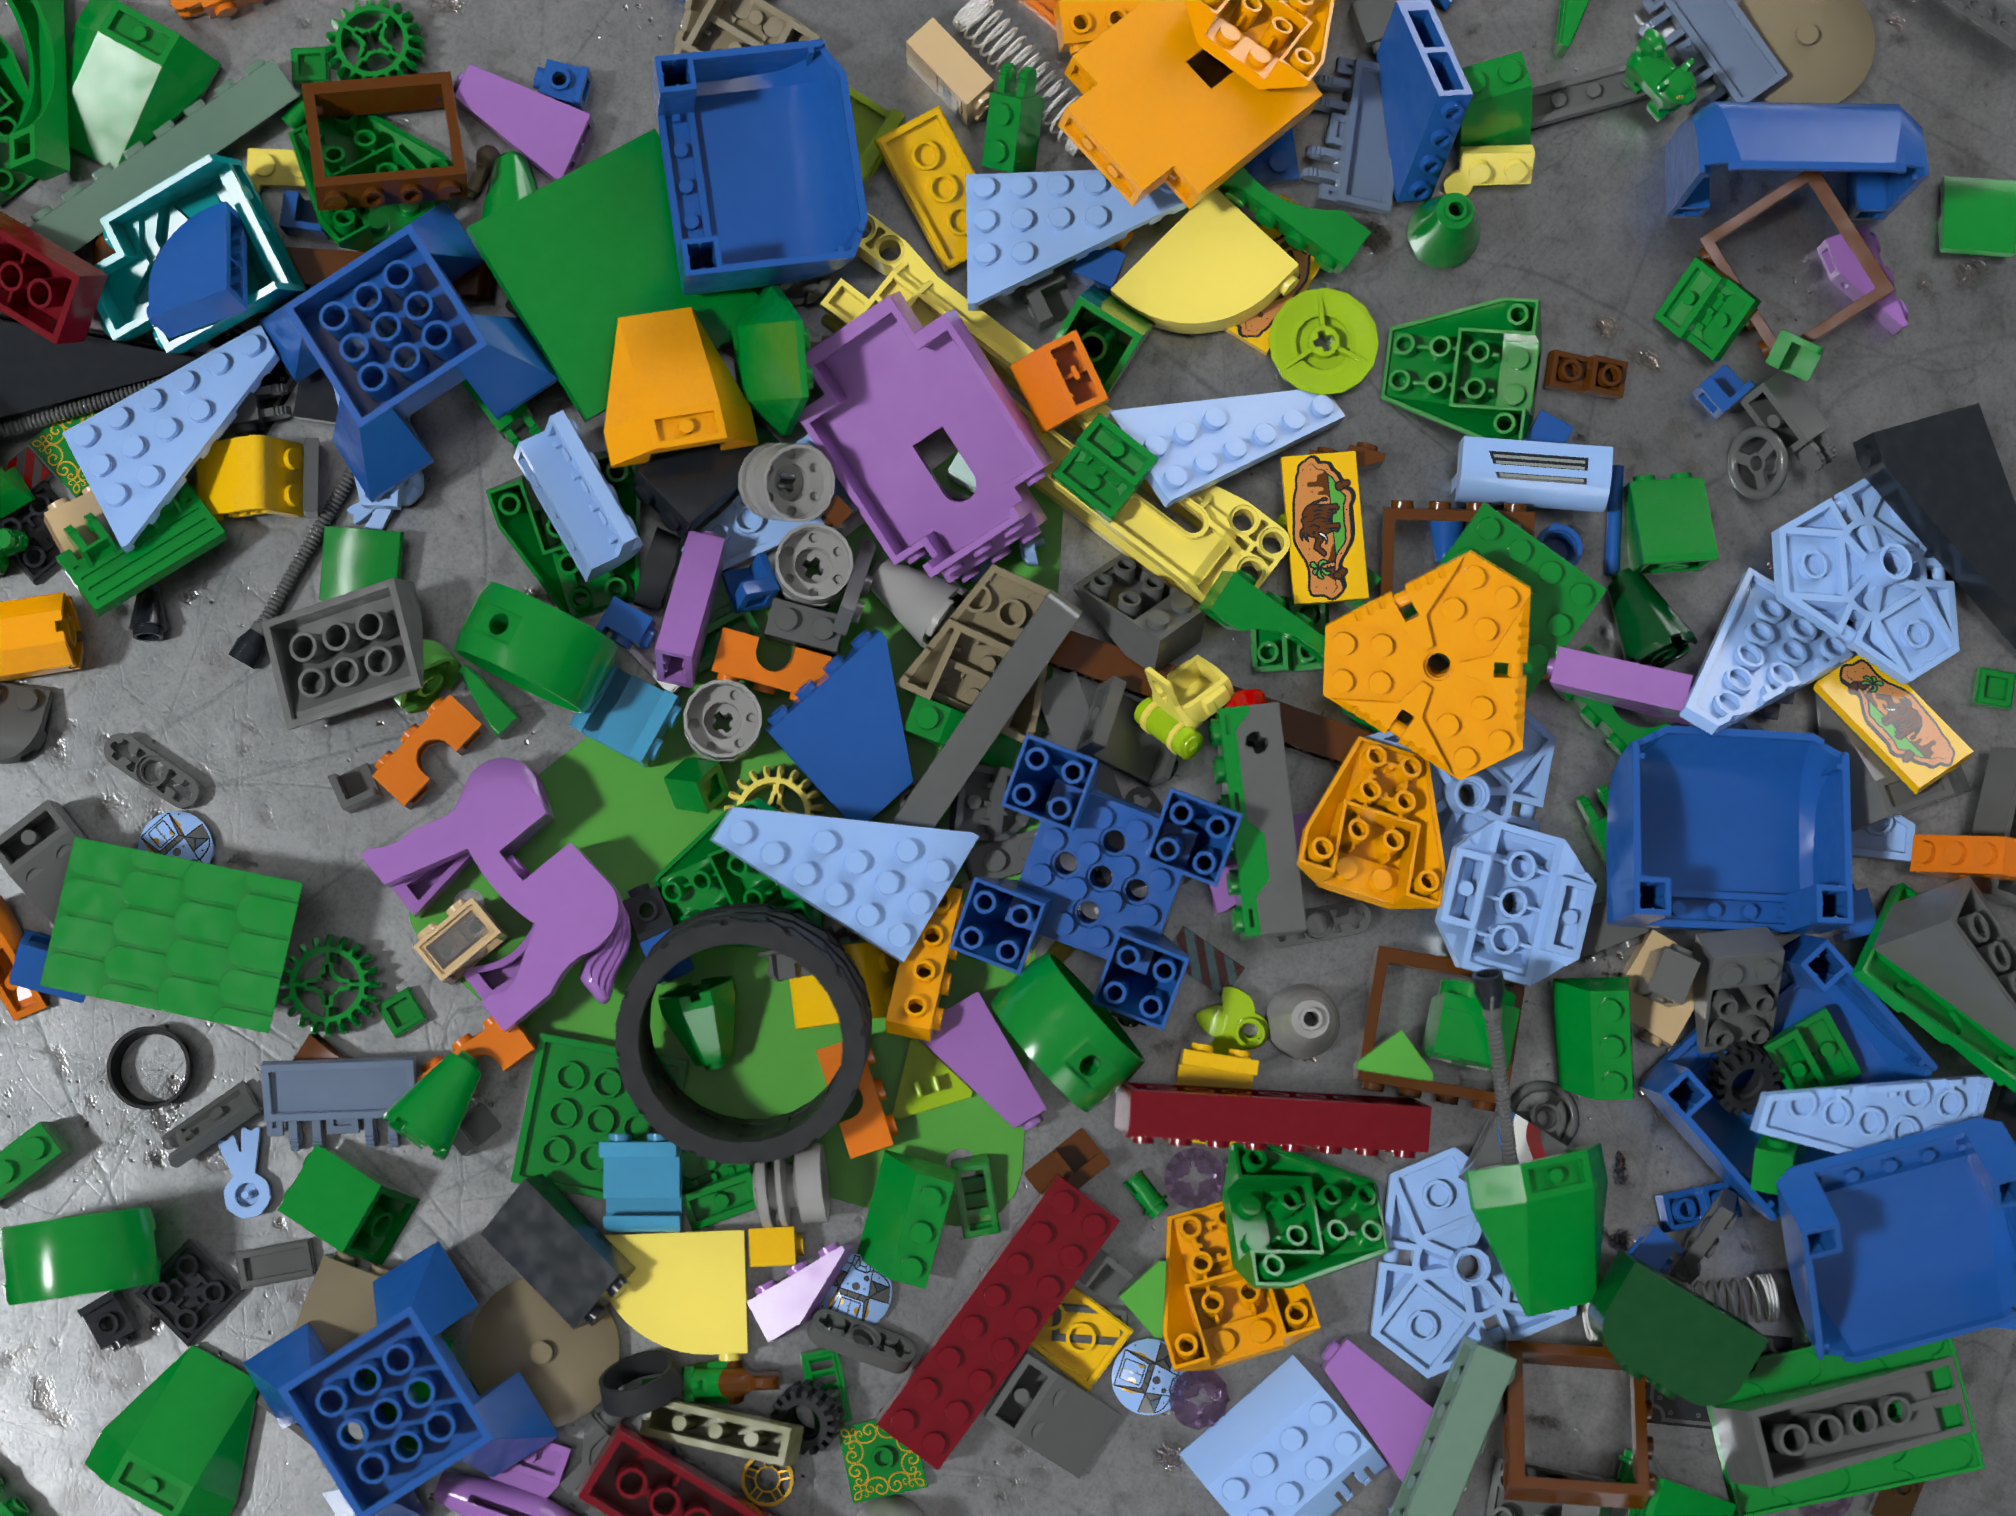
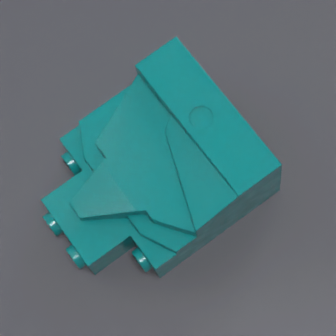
M208 154L99 219L104 228L103 236L106 243L116 252L94 265L108 274L97 310L102 317L100 323L104 332L113 341L131 342L154 328L153 336L157 344L166 353L183 354L201 343L208 342L258 312H274L307 290L242 160ZM227 201L238 212L247 230L248 310L169 339L158 327H154L150 323L146 314L149 278L153 264L164 244L182 224L204 209Z

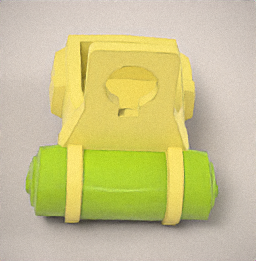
M1199 655L1194 656L1192 659L1179 665L1175 670H1172L1167 675V678H1164L1150 666L1147 667L1144 671L1152 689V697L1144 699L1134 712V720L1147 734L1153 735L1167 746L1170 752L1185 760L1194 758V755L1202 747L1203 736L1197 731V728L1202 725L1203 721L1230 701L1234 694L1229 677L1214 664Z

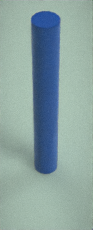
M1612 465L1611 487L1607 506L1605 576H1613L1620 571L1624 466Z

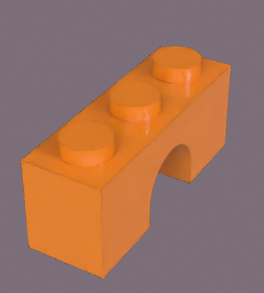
M722 626L711 671L718 672L717 680L729 679L739 683L740 679L754 682L753 689L774 695L776 688L790 692L789 699L795 701L797 699L795 692L810 679L815 683L826 673L823 667L832 659V656L794 646L791 659L786 666L778 670H768L759 664L756 657L759 636Z
M450 694L445 699L441 696L435 700L427 709L426 713L429 716L421 725L413 724L407 729L400 739L403 743L394 753L391 751L386 752L374 766L377 771L372 777L408 809H411L436 783L424 771L422 759L425 751L434 744L445 743L450 745L457 753L463 755L487 730L473 714Z
M1914 834L1910 871L1936 878L1961 879L1972 875L1996 880L2016 881V839L2007 836Z
M492 1016L482 1023L485 1029L473 1037L468 1033L451 1045L454 1049L452 1053L456 1055L461 1051L468 1053L475 1059L481 1055H489L496 1060L503 1071L512 1070L534 1054L537 1049V1044L522 1023L512 1031L504 1032ZM440 1055L434 1057L421 1067L423 1074L416 1078L417 1082L443 1060ZM475 1090L473 1097L479 1094L477 1090Z
M842 1042L816 1050L827 1086L841 1066ZM871 1047L858 1086L863 1097L862 1108L855 1117L839 1122L850 1159L895 1145L893 1137L899 1135L893 1114L885 1115L881 1101L888 1099L881 1077L874 1079L869 1066L876 1063Z

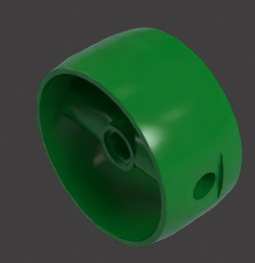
M488 581L476 597L459 631L454 651L483 670L532 695L569 711L585 715L597 699L613 667L619 646L591 626L541 600L508 586Z
M1048 951L1028 964L1020 975L1017 974L991 1001V1006L1009 1033L1041 1071L1076 1106L1088 1113L1104 1103L1129 1081L1145 1063V1059L1108 1010L1092 1003L1094 994L1060 959Z
M151 1207L101 1212L0 1228V1252L3 1254L6 1281L2 1283V1288L7 1305L159 1284L161 1261L157 1260L154 1230L157 1227Z

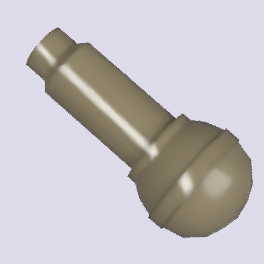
M484 145L476 152L475 164L477 165L467 184L468 197L473 200L480 193L489 172L492 170L494 160L501 156L494 146Z

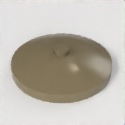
M1742 0L1739 3L1740 9L1788 74L1783 81L1755 99L1756 101L1842 103L1856 91L1867 76L1875 52V33L1871 17L1861 0Z
M524 1278L506 1285L485 1303L478 1313L470 1333L468 1363L478 1392L481 1395L517 1371H520L554 1427L564 1426L582 1418L602 1401L599 1387V1378L602 1373L612 1364L621 1360V1339L611 1310L606 1305L605 1307L608 1311L594 1326L587 1324L573 1329Z

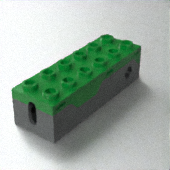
M1260 689L1237 691L1232 695L1231 700L1227 702L1224 708L1217 710L1214 719H1210V724H1208L1210 746H1217L1218 757H1215V761H1213L1215 784L1222 783L1223 794H1220L1217 799V804L1244 814L1228 858H1231L1232 870H1228V873H1226L1228 895H1235L1237 907L1231 911L1233 933H1240L1241 941L1301 935L1307 930L1300 869L1297 866L1298 853L1279 702L1266 703L1265 693ZM1254 741L1255 746L1262 747L1263 752L1255 754L1252 747H1246V742Z

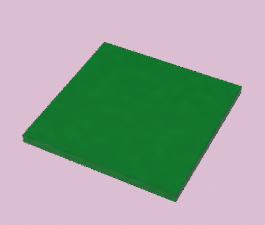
M655 128L475 222L466 229L467 234L544 358L557 375L559 382L584 422L606 411L616 327L619 317L692 307L715 348L718 349L732 341L731 327L758 296L754 288L683 296L660 138Z

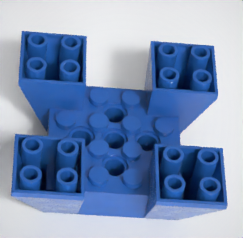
M445 200L331 276L318 282L258 321L297 383L319 368H322L336 390L340 401L332 441L371 502H374L435 462L407 417L465 379L497 420L559 381L520 318L471 314L451 282L481 264L484 260ZM378 297L374 305L366 307L372 298ZM429 306L428 311L424 315L417 317L420 309ZM397 327L396 332L392 336L385 338L389 329ZM365 347L364 353L360 357L354 358L356 351ZM416 357V361L412 366L404 368L407 360Z
M1026 733L1001 806L1041 820L1019 880L974 877L949 948L1020 975L1042 935L1107 960L1092 1000L1093 1004L1164 1030L1190 961V957L1164 935L1185 875L1217 887L1244 814L1173 787L1169 790L1162 812H1156L1098 790V759ZM1111 830L1120 831L1124 835L1125 846L1123 849H1115L1109 844L1108 833ZM1062 852H1069L1075 856L1077 867L1074 871H1069L1062 867L1060 863ZM1097 866H1106L1111 870L1113 877L1110 884L1100 883L1096 879L1095 869ZM1140 879L1146 883L1148 887L1146 897H1137L1131 892V880ZM1084 901H1092L1097 904L1100 911L1097 919H1090L1084 915L1082 911Z
M439 1240L372 1282L377 1326L329 1355L313 1327L307 1322L242 1363L280 1426L285 1428L297 1422L299 1423L336 1483L334 1487L323 1493L336 1516H429L413 1489L461 1460L494 1478L560 1436L520 1371H517L478 1396L445 1343L440 1332L478 1307L479 1304ZM363 1368L374 1371L377 1376L376 1385H368L362 1380L361 1370ZM415 1381H424L429 1385L431 1389V1396L429 1398L420 1397L415 1392ZM382 1402H391L396 1406L398 1411L397 1418L391 1419L383 1414L381 1409ZM354 1422L362 1426L364 1439H356L351 1436L348 1430L349 1423ZM410 1435L414 1437L418 1442V1451L411 1452L405 1449L402 1444V1436Z

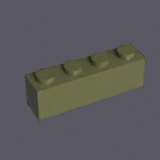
M674 1398L666 1405L643 1415L640 1434L779 1466L796 1465L798 1462L805 1426L698 1402H684V1399Z

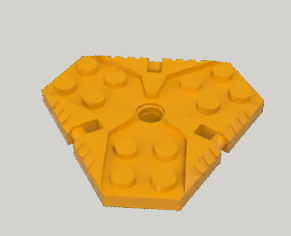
M1469 550L1405 583L1406 589L1394 595L1391 590L1326 624L1323 695L1352 712L1360 719L1365 720L1384 734L1387 731L1399 737L1398 742L1408 747L1411 751L1432 762L1435 766L1458 780L1465 779L1523 750L1527 675H1523V663H1527L1531 597V587L1473 550ZM1413 603L1418 613L1406 618L1401 608ZM1436 653L1446 655L1450 660L1449 667L1442 671L1433 669L1428 661L1430 656ZM1494 663H1508L1507 674L1494 673ZM1402 709L1413 716L1408 725L1396 718Z

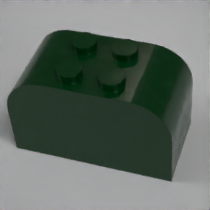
M1622 1249L1618 1251L1598 1285L1588 1307V1321L1593 1334L1614 1356L1613 1361L1621 1366V1370L1640 1381L1645 1375L1647 1377L1645 1380L1654 1385V1389L1672 1400L1675 1399L1676 1395H1679L1701 1406L1719 1405L1736 1395L1769 1341L1768 1338L1749 1323Z

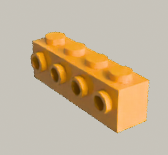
M1058 0L1053 10L1059 53L1070 52V56H1073L1145 0Z
M948 888L906 960L899 962L885 1020L886 1033L931 1042L933 1030L940 1031L944 1016V1008L939 1007L941 995L949 994L953 973L947 972L950 959L957 960L959 953L950 949L949 946L965 905L963 903V889Z

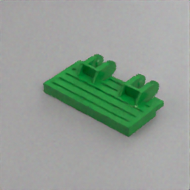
M187 481L176 494L179 500L177 501L174 496L171 502L161 509L160 516L153 525H147L133 543L135 548L128 553L121 548L110 524L107 528L115 538L113 540L92 512L84 516L86 526L98 539L92 544L87 545L78 530L72 525L63 529L82 559L78 560L72 551L68 549L56 556V560L98 618L228 539L225 530Z

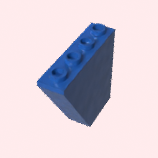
M1431 0L1396 1L1377 51L1376 59L1380 67L1378 74L1389 157L1392 163L1394 195L1397 202L1422 201L1430 199L1433 195L1472 99L1473 92Z
M868 629L861 632L851 642V645L854 647L843 658L840 654L832 658L823 667L826 673L815 683L812 679L804 683L795 692L797 699L787 708L781 705L767 717L769 724L764 728L844 819L870 821L913 782L886 636L877 629H874L872 632Z

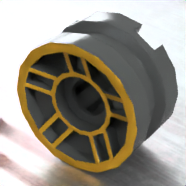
M749 1459L741 1474V1487L746 1497L754 1504L763 1507L775 1506L783 1502L791 1493L795 1483V1469L793 1465L779 1466ZM766 1471H770L775 1475V1482L771 1486H768L763 1481L761 1482V1476Z

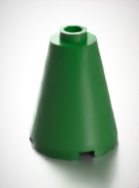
M515 151L504 152L494 160L481 219L538 190L531 163L521 153Z
M1449 193L1433 197L1421 203L1411 215L1407 230L1408 241L1416 257L1428 266L1440 269L1452 268L1470 259L1478 247L1481 236L1480 223L1472 202L1468 197L1460 193Z
M461 1051L458 1055L452 1052L449 1053L385 1111L381 1119L389 1121L388 1125L420 1149L428 1146L434 1150L431 1154L432 1156L442 1161L445 1160L450 1153L482 1073L477 1069L480 1063L464 1051Z

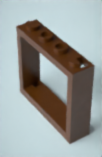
M450 71L302 84L318 211L468 198L467 173ZM444 108L453 166L325 177L318 126L319 118Z
M1803 171L1700 238L1699 240L1704 247L1699 250V253L1706 262L1717 266L1720 271L1743 286L1718 247L1717 242L1807 184H1810L1875 286L1874 290L1800 336L1815 343L1896 292V289L1820 171ZM1757 308L1745 325L1749 331L1754 327L1763 339L1757 344L1767 358L1777 338Z
M1391 500V507H1383L1380 596L1391 591L1393 588L1395 520L1469 522L1483 502H1466V509L1451 508V501H1429V508L1414 507L1413 500ZM1504 503V510H1496L1513 523H1522V529L1534 537L1535 512L1526 510L1527 504Z
M1385 946L1375 947L1356 1060L1374 1048L1387 965L1472 979L1474 972L1455 967L1452 958ZM1504 980L1505 985L1511 986L1510 992L1516 995L1514 1007L1520 1008L1509 1068L1507 1069L1508 1084L1510 1086L1525 986ZM1359 1070L1354 1071L1353 1080L1362 1082L1361 1089L1384 1092L1385 1086L1399 1088L1398 1095L1421 1099L1422 1092L1436 1094L1435 1102L1458 1105L1459 1099L1474 1101V1109L1495 1112L1496 1099L1494 1092Z
M1507 1341L1503 1351L1515 1358L1517 1362L1515 1364L1514 1379L1505 1388L1502 1395L1504 1500L1643 1509L1649 1497L1654 1496L1655 1475L1654 1473H1649L1648 1459L1652 1460L1654 1440L1652 1436H1647V1423H1650L1652 1419V1401L1646 1400V1387L1650 1385L1645 1380L1647 1377L1644 1375L1640 1381L1630 1376L1634 1484L1525 1477L1523 1363L1621 1370V1366L1613 1361L1614 1356L1605 1347Z

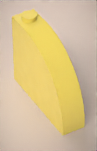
M1216 188L1178 221L1110 290L1111 295L1125 306L1155 323V328L1181 334L1212 333L1237 326L1251 319L1270 305L1280 294L1283 296L1289 294L1299 282L1297 278L1299 276V264Z
M747 1229L603 1234L636 1267L627 1279L630 1282L628 1288L617 1298H611L610 1303L626 1323L639 1334L663 1347L679 1352L706 1355L719 1354V1361L742 1360L741 1353H748L750 1351L749 1306L747 1304V1301H749Z

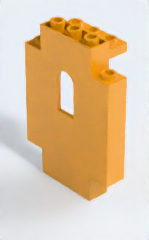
M1145 0L1072 56L1064 74L1083 95L1065 109L1058 127L1132 207L1165 182L1178 198L1191 209L1311 113L1323 94L1318 90L1313 80L1306 87L1258 89L1234 71L1211 89L1188 64L1191 59L1204 49L1198 46L1185 1Z

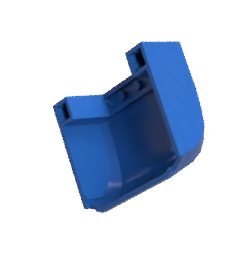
M817 39L654 56L652 79L654 103L683 296L808 280L830 274L854 260L868 221L847 73L828 51L824 40Z
M1709 103L1684 121L1665 146L1666 217L1702 218L1710 209L1711 166L1728 164L1729 171L1847 172L1848 215L1850 219L1885 220L1929 176L1926 144L1922 127L1899 104Z
M1677 725L1665 726L1629 743L1613 771L1608 793L1606 835L1607 924L1619 927L1729 931L1767 926L1773 934L1795 935L1822 934L1854 924L1849 753H1841L1824 743L1825 740L1814 733L1725 728L1711 735L1699 727Z
M1801 934L1783 946L1785 955L1772 1038L1803 1017L1824 1006L1829 1011L1862 1071V1074L1841 1086L1931 1078L1933 1070L1936 1071L1938 1065L1879 997L1852 975L1853 967L1828 939ZM1695 1027L1646 1073L1638 1086L1701 1158L1740 1198L1771 1221L1777 1220L1778 1217H1781L1778 1195L1750 1190L1755 1147L1762 1134L1750 1129L1754 1114L1747 1115L1744 1111H1742L1741 1116L1735 1115L1732 1111L1729 1113L1710 1093L1706 1086V1081L1709 1080L1705 1077L1706 1070H1713L1708 1065L1710 1060L1718 1061L1720 1058L1716 1055L1717 1052L1700 1054L1697 1049ZM1754 1069L1741 1072L1734 1079L1732 1088L1745 1085L1752 1078ZM1782 1080L1776 1082L1780 1086L1779 1091L1787 1090ZM1806 1146L1804 1163L1838 1154Z
M1977 1117L1790 1167L1777 1180L1776 1186L1791 1282L1805 1329L1818 1359H1823L1824 1355L1842 1356L1844 1362L1858 1363L2002 1325L2016 1317V1144L2003 1122Z

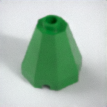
M732 975L702 979V984L692 986L691 983H687L659 994L658 1003L662 1016L696 1066L704 1065L705 1070L721 1068L727 1065L726 1059L733 1056L736 989Z

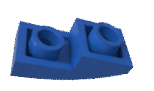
M1724 1181L1655 1195L1662 1231L1666 1233L1697 1226L1723 1188L1734 1191ZM1737 1195L1735 1210L1739 1212L1738 1217H1742Z

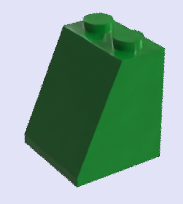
M1522 51L1463 67V73L1473 92V96L1453 143L1458 159L1460 146L1530 145L1532 83Z
M1093 284L1079 295L1052 341L1077 330L1108 395L1139 352L1155 323L1137 314L1115 297Z
M1690 472L1674 473L1669 475L1670 479L1655 480V475L1634 476L1633 481L1623 487L1628 561L1632 572L1641 571L1645 575L1704 571L1719 559L1703 477L1692 478V473Z
M316 1144L312 1152L305 1158L303 1167L294 1183L285 1192L284 1200L278 1211L341 1253L382 1266L420 1199L339 1152Z
M1654 1473V1496L1649 1497L1643 1509H1629L1627 1516H1738V1512H1735L1737 1504Z

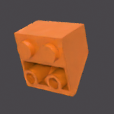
M1077 330L1041 346L1010 365L1041 434L1110 402Z

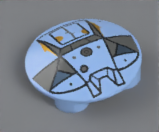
M170 811L153 818L143 829L138 842L139 850L210 864L215 853V846L207 826L196 816L183 811Z
M851 1254L819 1307L820 1309H830L874 1325L885 1315L891 1303V1281L863 1262L860 1254Z
M1141 1339L1130 1342L1119 1353L1113 1364L1111 1380L1115 1395L1126 1408L1141 1415H1157L1169 1410L1180 1400L1186 1387L1187 1372H1174L1165 1342L1157 1339Z

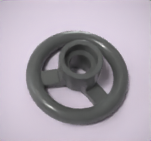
M1753 426L1745 429L1735 438L1728 454V472L1733 485L1743 496L1753 500L1767 499L1781 489L1789 468V458L1785 444L1778 434L1769 428ZM1761 437L1767 440L1759 452L1749 454L1741 451L1744 444L1752 438ZM1739 464L1748 466L1750 472L1754 474L1757 489L1750 487L1743 480ZM1768 477H1774L1773 481L1769 484Z
M1545 1080L1532 1081L1518 1088L1510 1097L1512 1112L1564 1145L1568 1146L1576 1136L1580 1121L1578 1106L1573 1096L1568 1091L1562 1090L1558 1084ZM1535 1092L1550 1093L1545 1103L1537 1104L1531 1111H1517L1521 1101L1528 1095ZM1562 1101L1568 1112V1125L1564 1134L1559 1138L1555 1130L1561 1123V1114L1557 1106ZM1541 1111H1545L1549 1115V1121L1545 1125H1541L1537 1120V1116Z

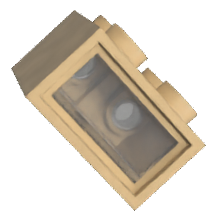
M461 898L446 911L449 917L439 925L433 922L425 927L416 936L419 941L412 946L441 982L453 985L463 977L462 973L470 967L476 966L510 938L486 907L474 898H470L468 901Z

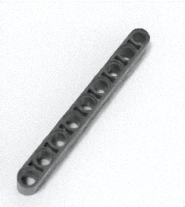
M1053 590L1049 591L890 824L934 828L1065 639L1081 615V609Z

